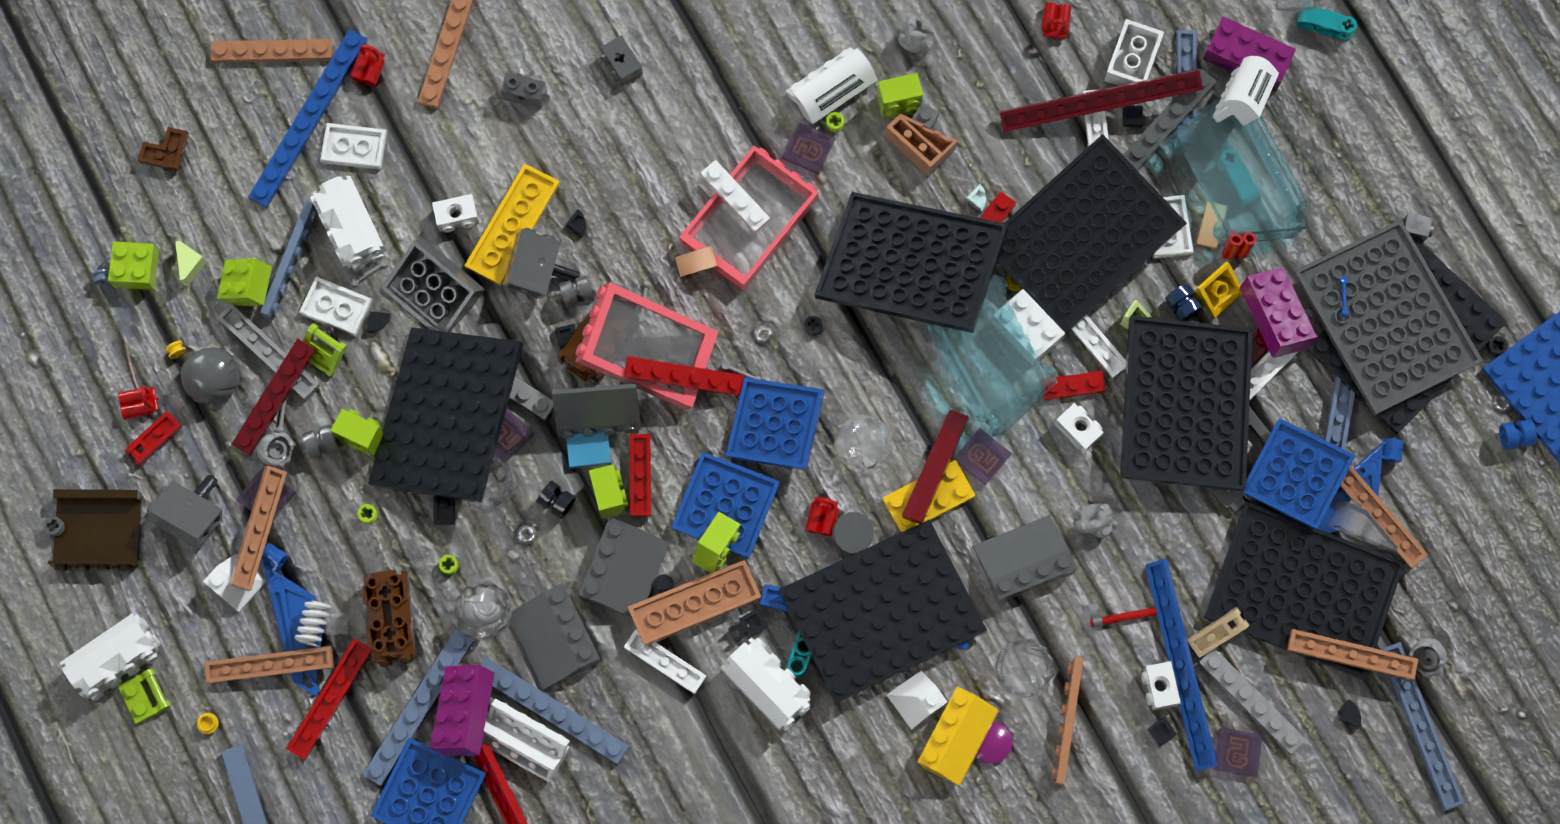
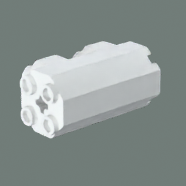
M342 176L322 183L319 186L320 191L317 193L315 190L313 192L314 195L310 198L343 267H353L354 271H358L372 261L378 262L384 258L383 253L386 250L351 176H346L348 180H343Z
M132 613L61 661L60 665L63 667L62 670L75 689L81 688L82 692L79 694L86 700L91 698L93 701H96L109 688L113 689L122 683L121 677L124 674L128 673L129 676L135 675L140 671L141 666L154 662L158 658L156 653L159 651L158 647L161 643L155 635H152L147 630L150 627L143 617L141 618L139 614L134 615Z
M750 638L748 640L749 645L746 642L743 643L727 659L729 664L725 666L723 663L720 668L779 731L783 729L786 732L794 725V718L798 715L802 717L810 709L809 703L811 699L809 697L811 692L803 684L799 686L795 682L796 677L788 668L785 671L780 668L781 661L774 653L770 655L765 649L766 645L759 638L755 640Z

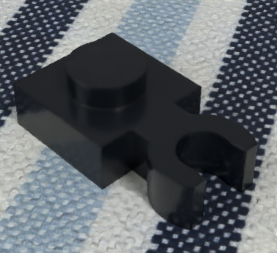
M755 609L739 618L741 625L731 626L728 632L738 631L739 636L734 638V642H739L744 634L747 633L749 638L768 628L759 610Z

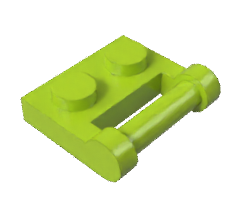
M313 323L309 326L303 342L317 350L309 363L331 377L335 374L348 346L343 342H337L319 330V326ZM314 336L335 349V352L333 353L313 339Z
M153 668L118 686L137 725L171 707L169 701L165 700L154 677L156 674ZM145 681L148 682L158 703L155 707L152 706L142 685Z

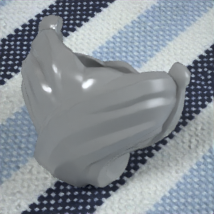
M910 15L906 21L905 33L899 36V44L909 52H928L933 47L934 32L922 29V22L916 15Z
M273 432L264 436L256 450L257 455L266 465L276 468L284 467L286 463L291 462L294 442L285 432Z
M1090 504L1087 507L1082 506L1080 508L1081 520L1075 523L1080 533H1092L1097 538H1104L1110 534L1113 514L1109 504Z
M480 588L477 593L478 595L464 599V615L471 626L483 627L493 624L500 619L502 610L496 604V597L491 589Z
M1424 638L1418 641L1409 653V657L1418 659L1417 671L1426 677L1438 676L1443 672L1447 654L1441 642L1433 638Z

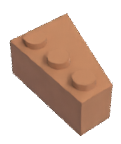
M899 114L886 127L884 137L929 176L956 150L958 140L950 139L941 135V132L937 130L933 131L924 127V124Z

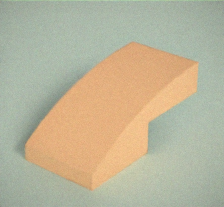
M1211 202L1206 203L1196 244L1214 249L1217 248L1227 206Z
M712 246L675 257L680 277L717 266Z

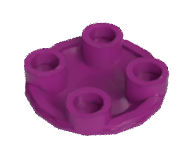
M993 721L976 754V757L983 763L993 764L1001 762L1009 755L1012 750L1013 740L1007 727Z

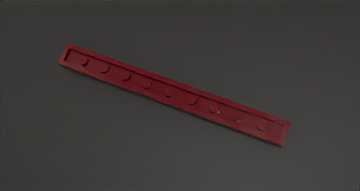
M1195 69L1002 110L999 113L1003 132L1201 91L1203 90L1200 70Z

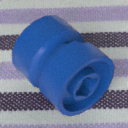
M1531 419L1518 421L1517 424L1514 422L1501 423L1499 426L1500 443L1504 450L1517 449L1519 445L1521 447L1536 445L1537 433Z

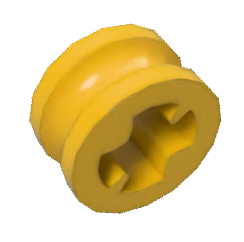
M175 341L165 348L166 352L170 353V359L179 358L186 353L187 350L185 347H182V341Z

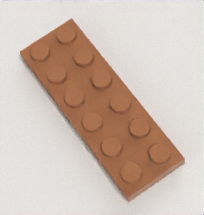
M745 560L628 606V611L645 647L761 600V595Z

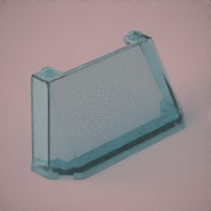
M1220 96L1166 140L1168 148L1173 154L1180 155L1184 153L1218 218L1214 225L1213 234L1220 246H1225L1228 238L1233 233L1240 234L1243 237L1245 233L1251 232L1256 236V242L1291 239L1305 229L1306 221L1303 220V210L1307 208V201L1261 115L1258 119L1245 126L1239 122L1234 114L1217 123L1213 115L1216 111V105L1221 100Z
M997 275L992 276L974 333L924 323L974 416L980 423L985 422L990 427L988 432L993 437L1004 435L1058 382L1055 378L1057 376L1055 369L1041 361L1005 297V288L1007 287L1005 280Z

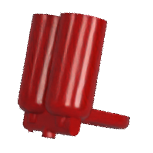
M1053 2L1044 4L1041 26L1044 37H1052L1053 40H1056V38L1066 39L1070 27L1072 9L1070 5H1057Z
M361 45L350 78L356 82H364L369 86L375 87L385 64V53L379 52L370 45Z
M1233 229L1225 230L1221 235L1224 246L1222 259L1247 258L1257 241L1256 236L1251 232H1247L1242 237ZM1231 234L1228 240H1226V235Z
M141 386L137 389L118 393L123 420L150 415L154 411L159 410L157 403L159 399L156 396L155 387Z
M815 496L814 501L810 504L805 531L832 537V528L837 521L839 513L838 501L830 500L829 497L820 498Z

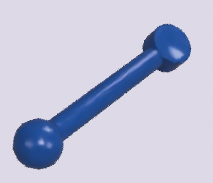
M1342 276L1339 279L1340 284H1342L1343 310L1341 311V316L1345 318L1349 315L1346 302V283L1348 278Z

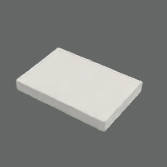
M327 123L320 162L381 170L387 130Z
M1185 195L1163 197L1187 224L1154 253L1152 259L1193 255Z
M316 277L299 314L329 327L333 326L334 329L356 337L373 300Z

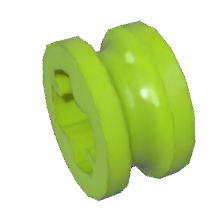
M838 112L830 113L826 118L827 129L831 132L841 131L844 126V117ZM836 118L837 121H840L838 122V126H834L833 123H830L832 122V119Z
M364 504L358 510V517L363 523L372 524L377 520L378 513L373 505ZM365 510H368L369 512L373 510V513H371V518L368 519L367 517H362V515H365Z
M444 555L439 561V568L444 574L453 575L457 572L459 563L453 555ZM448 560L454 563L450 570H446V566L443 567V564H446Z

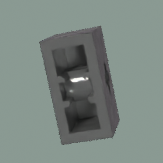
M622 35L601 46L602 54L600 57L606 66L609 64L612 71L610 72L616 82L619 81L624 86L643 75L641 64Z
M511 73L505 74L501 88L503 100L542 108L547 92L545 81Z

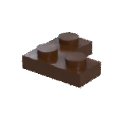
M168 127L163 145L143 142L138 162L179 171L189 136L188 131Z

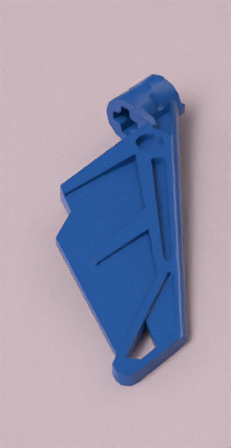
M1393 438L1382 439V443L1354 467V470L1377 496L1379 495L1382 461L1402 462L1403 440ZM1339 487L1318 528L1322 531L1332 533L1357 524L1363 514L1341 487Z
M269 543L264 548L260 562L264 571L284 651L321 647V641H315V644L319 647H313L300 643L294 638L295 635H302L297 631V627H303L304 625L299 621L300 619L307 618L302 614V611L309 610L304 606L305 602L316 601V596L277 573L286 562L288 554ZM318 633L317 635L322 638V633ZM318 670L290 673L292 682L313 695L319 694L320 688L317 685ZM304 673L314 687L308 688L304 685Z

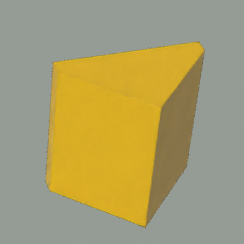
M1226 261L1198 286L1193 294V297L1197 298L1202 307L1214 318L1242 294L1239 289L1241 285L1229 262Z

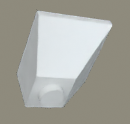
M235 554L219 564L203 582L240 613L266 584V579L257 572L251 591L229 585L238 557Z
M919 671L887 694V697L911 730L947 704L946 699L936 685L922 671Z

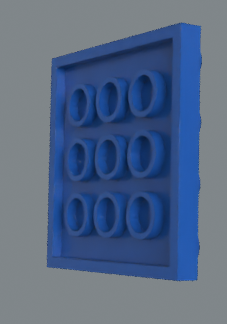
M744 377L726 452L727 458L807 471L825 391L818 388Z
M1279 418L1246 480V490L1241 491V493L1318 530L1356 455Z
M702 452L671 529L700 540L715 516L720 512L741 524L738 530L740 537L735 544H730L728 547L730 549L729 552L750 559L780 481Z
M408 738L371 817L385 824H463L481 788L486 773L450 756H443L430 749V747Z

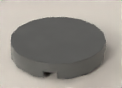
M848 512L842 514L834 523L832 537L838 548L846 553L855 554L871 545L874 538V529L871 521L865 515L859 512Z

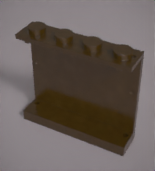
M53 489V498L57 500L56 517L65 524L64 532L54 538L53 561H48V564L54 570L67 571V568H75L77 571H88L89 568H97L98 571H110V568H118L119 571H130L131 568H138L142 493L140 491Z

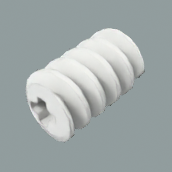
M317 601L305 602L304 606L309 610L302 611V614L307 618L300 619L299 621L304 625L303 627H297V631L302 635H295L294 638L300 643L319 647L315 644V641H322V638L317 634L325 632V630L320 628V625L327 624L322 617L330 615L324 610L332 608V606Z

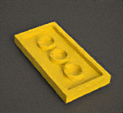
M956 460L949 463L924 521L929 519L931 521L975 498L976 495ZM917 480L882 498L900 533L918 525V523L902 518L903 511Z

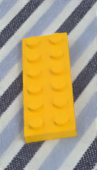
M524 163L467 260L465 268L501 286L505 278L516 233L524 228L534 230L558 189L560 181Z

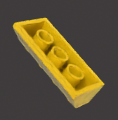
M957 686L918 760L920 766L960 786L999 710L975 694Z

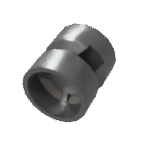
M587 275L576 278L573 283L570 280L559 283L566 309L577 306L578 302L585 304L594 301Z
M330 424L319 428L317 433L314 430L302 433L306 450L311 459L321 456L324 450L326 452L339 450L338 442L330 431L332 428Z

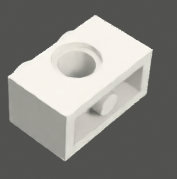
M472 194L432 203L439 232H452L455 228L459 227L470 228L479 223ZM454 212L461 213L457 218L451 217Z
M1074 403L1056 420L1054 425L1084 454L1102 437L1104 432L1097 421H1092L1087 416L1088 413L1082 406H1077ZM1075 424H1083L1086 430H1077Z
M1171 661L1149 665L1143 669L1144 672H1141L1143 684L1147 685L1148 693H1146V700L1148 706H1152V711L1178 706L1181 703ZM1156 681H1160L1164 684V691L1161 692L1156 690Z

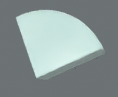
M979 184L966 198V201L980 213H982L986 205V194L984 188Z

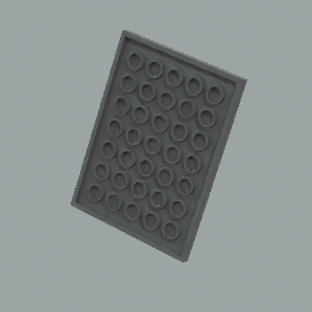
M1401 219L1293 272L1374 416L1483 362ZM1342 276L1348 278L1346 283V302L1349 315L1345 318L1341 316V311L1343 310L1342 284H1340L1339 279Z

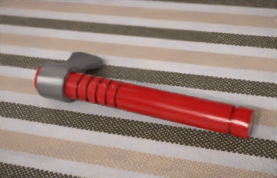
M1087 604L1091 617L1090 626L1093 628L1103 627V625L1156 616V609L1153 607L1101 617L1099 612H1097L1098 604Z

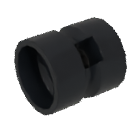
M552 480L541 491L536 502L545 509L551 508V513L562 519L574 505L576 497L568 491L563 492L562 487Z

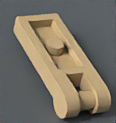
M1237 607L1187 639L1199 658L1249 626L1248 622L1240 616L1241 612ZM1231 620L1236 623V626L1233 628L1228 624Z

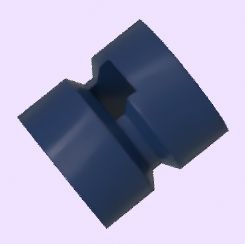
M1187 284L1179 286L1165 297L1170 308L1176 309L1174 313L1179 321L1190 319L1203 308L1197 298H1192L1193 292Z

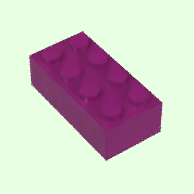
M1222 17L1203 60L1233 72L1236 68L1240 67L1245 57H1262L1268 60L1279 72L1272 88L1276 92L1296 49Z
M1281 267L1247 276L1239 289L1272 358L1309 349L1317 336L1284 268Z
M482 665L445 666L430 749L443 756L480 755L494 672Z

